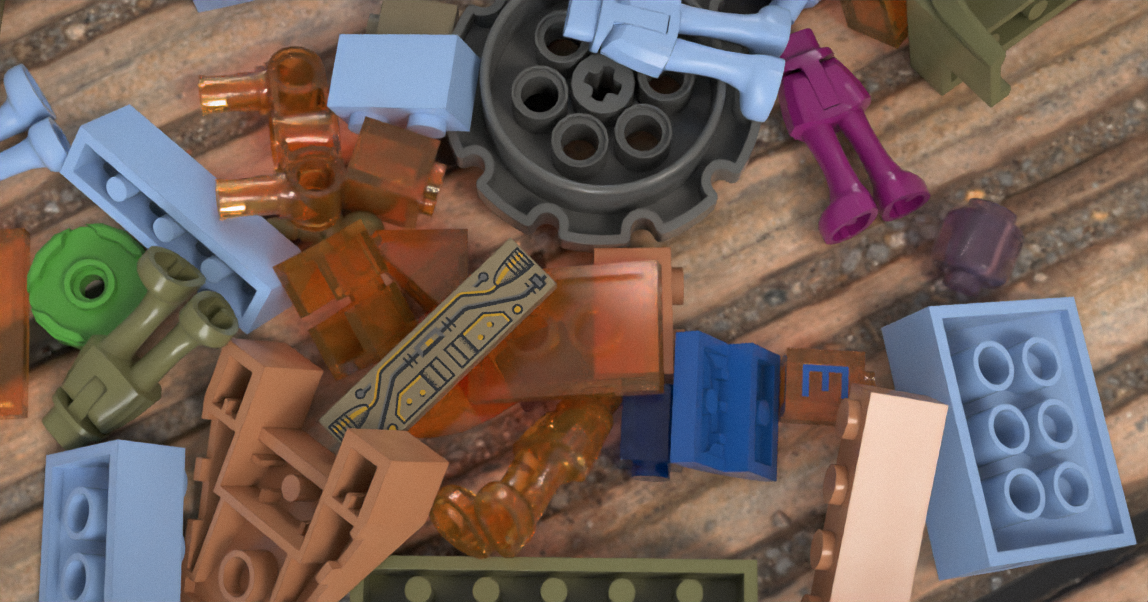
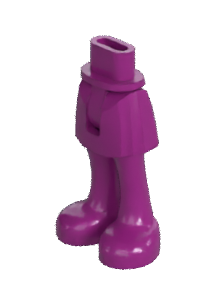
M806 28L790 34L788 44L779 57L785 60L784 73L778 91L779 104L789 136L793 137L794 140L805 142L820 166L828 184L830 203L818 221V230L825 243L830 245L841 243L860 234L872 224L878 212L883 221L889 222L907 216L923 206L931 196L925 181L918 175L902 169L893 161L880 143L865 115L866 109L871 104V96L861 82L846 66L834 57V52L830 47H820L812 29ZM842 131L858 155L872 184L873 197L852 169L836 133Z

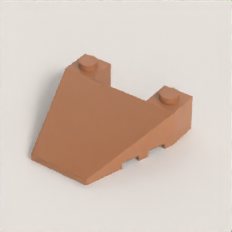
M232 338L221 350L204 396L202 418L211 420L207 455L206 457H196L193 480L203 481L198 518H188L185 555L181 565L180 601L339 602L425 524L450 462L409 432L403 430L347 428L336 456L302 430L324 371L284 342Z

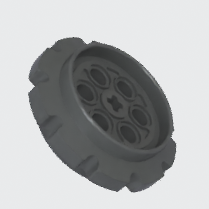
M494 0L495 3L489 7L469 5L460 17L452 35H458L481 59L470 132L446 131L447 139L459 167L476 166L484 171L476 182L478 197L498 217L522 233L530 235L535 232L537 227L543 224H550L559 231L558 244L561 248L593 253L594 248H629L631 234L636 230L642 229L649 231L657 242H664L692 228L715 209L718 195L711 185L713 182L724 180L729 183H736L743 174L752 155L761 122L748 120L743 116L739 102L740 93L738 89L730 84L707 76L663 70L660 76H668L674 79L679 84L680 89L671 94H660L654 91L648 82L655 77L637 72L600 54L601 46L597 53L589 51V42L563 36L569 0ZM681 0V3L722 12L725 0ZM678 34L677 38L712 48L749 54L748 48L740 44L702 36ZM557 39H567L574 42L578 46V50L569 56H558L550 52L547 47ZM602 87L612 90V93L606 94L603 101L592 98V94L597 95ZM534 94H546L556 101V105L546 112H534L529 110L524 105V102ZM636 131H645L656 137L659 144L649 151H639L628 145L626 138ZM584 140L592 144L596 152L588 159L574 160L564 153L563 148L571 141Z

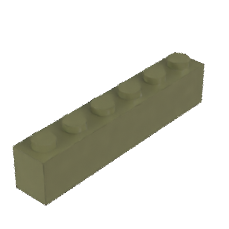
M390 555L350 591V602H758L757 560Z

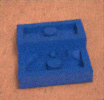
M701 331L676 332L670 463L723 476L763 482L777 481L781 356L754 343L727 344Z

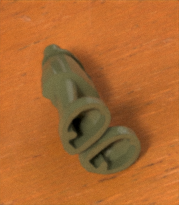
M151 246L138 259L137 273L147 289L142 301L108 335H92L79 352L61 387L52 396L54 406L42 418V423L66 451L86 447L90 441H103L109 436L110 432L140 416L161 399L162 388L159 381L184 356L199 345L216 349L224 347L238 332V320L230 304L221 294L214 291H202L196 294L204 285L206 278L194 265L177 253L163 247ZM190 299L180 310L179 322L154 348L142 358H139L135 353L147 338L175 309Z

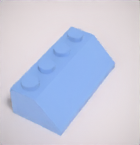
M117 439L46 455L39 602H181V565L185 555L183 505L188 485L185 471V448Z

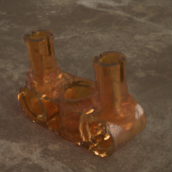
M289 46L275 52L268 62H263V65L254 66V71L216 76L198 75V93L202 116L236 111H258L259 116L267 115L269 141L274 166L272 174L229 180L215 179V197L219 221L226 220V218L277 214L278 219H287L297 228L311 232L323 231L336 224L342 212L345 165L341 151L338 116L327 107L329 87L321 58L314 51L305 47ZM308 189H318L321 191H310Z

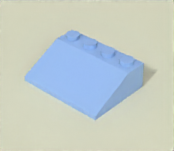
M1074 297L928 306L881 328L895 390L926 395L949 405L925 521L939 581L992 573L1137 544Z

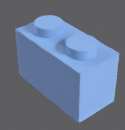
M339 34L327 107L348 124L350 131L367 137H383L386 135L387 130H407L416 136L433 139L444 137L446 131L470 132L481 59L458 35Z

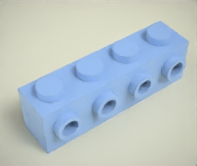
M129 104L80 126L60 173L147 249L151 246L169 249L194 265L206 278L204 285L197 292L214 291L221 294L233 309L239 328L243 332L249 334L292 306L316 262Z

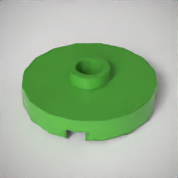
M103 223L86 224L88 227H79L74 230L68 228L55 234L36 253L27 274V292L29 293V302L36 322L59 343L79 350L84 347L92 335H108L134 311L147 292L137 273V262L146 252L145 249L126 231ZM96 280L104 281L105 288L99 297L93 299L86 298L85 290L91 282Z

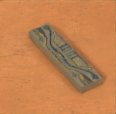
M509 238L318 421L340 444L343 441L347 428L408 431L557 289V283L515 241Z

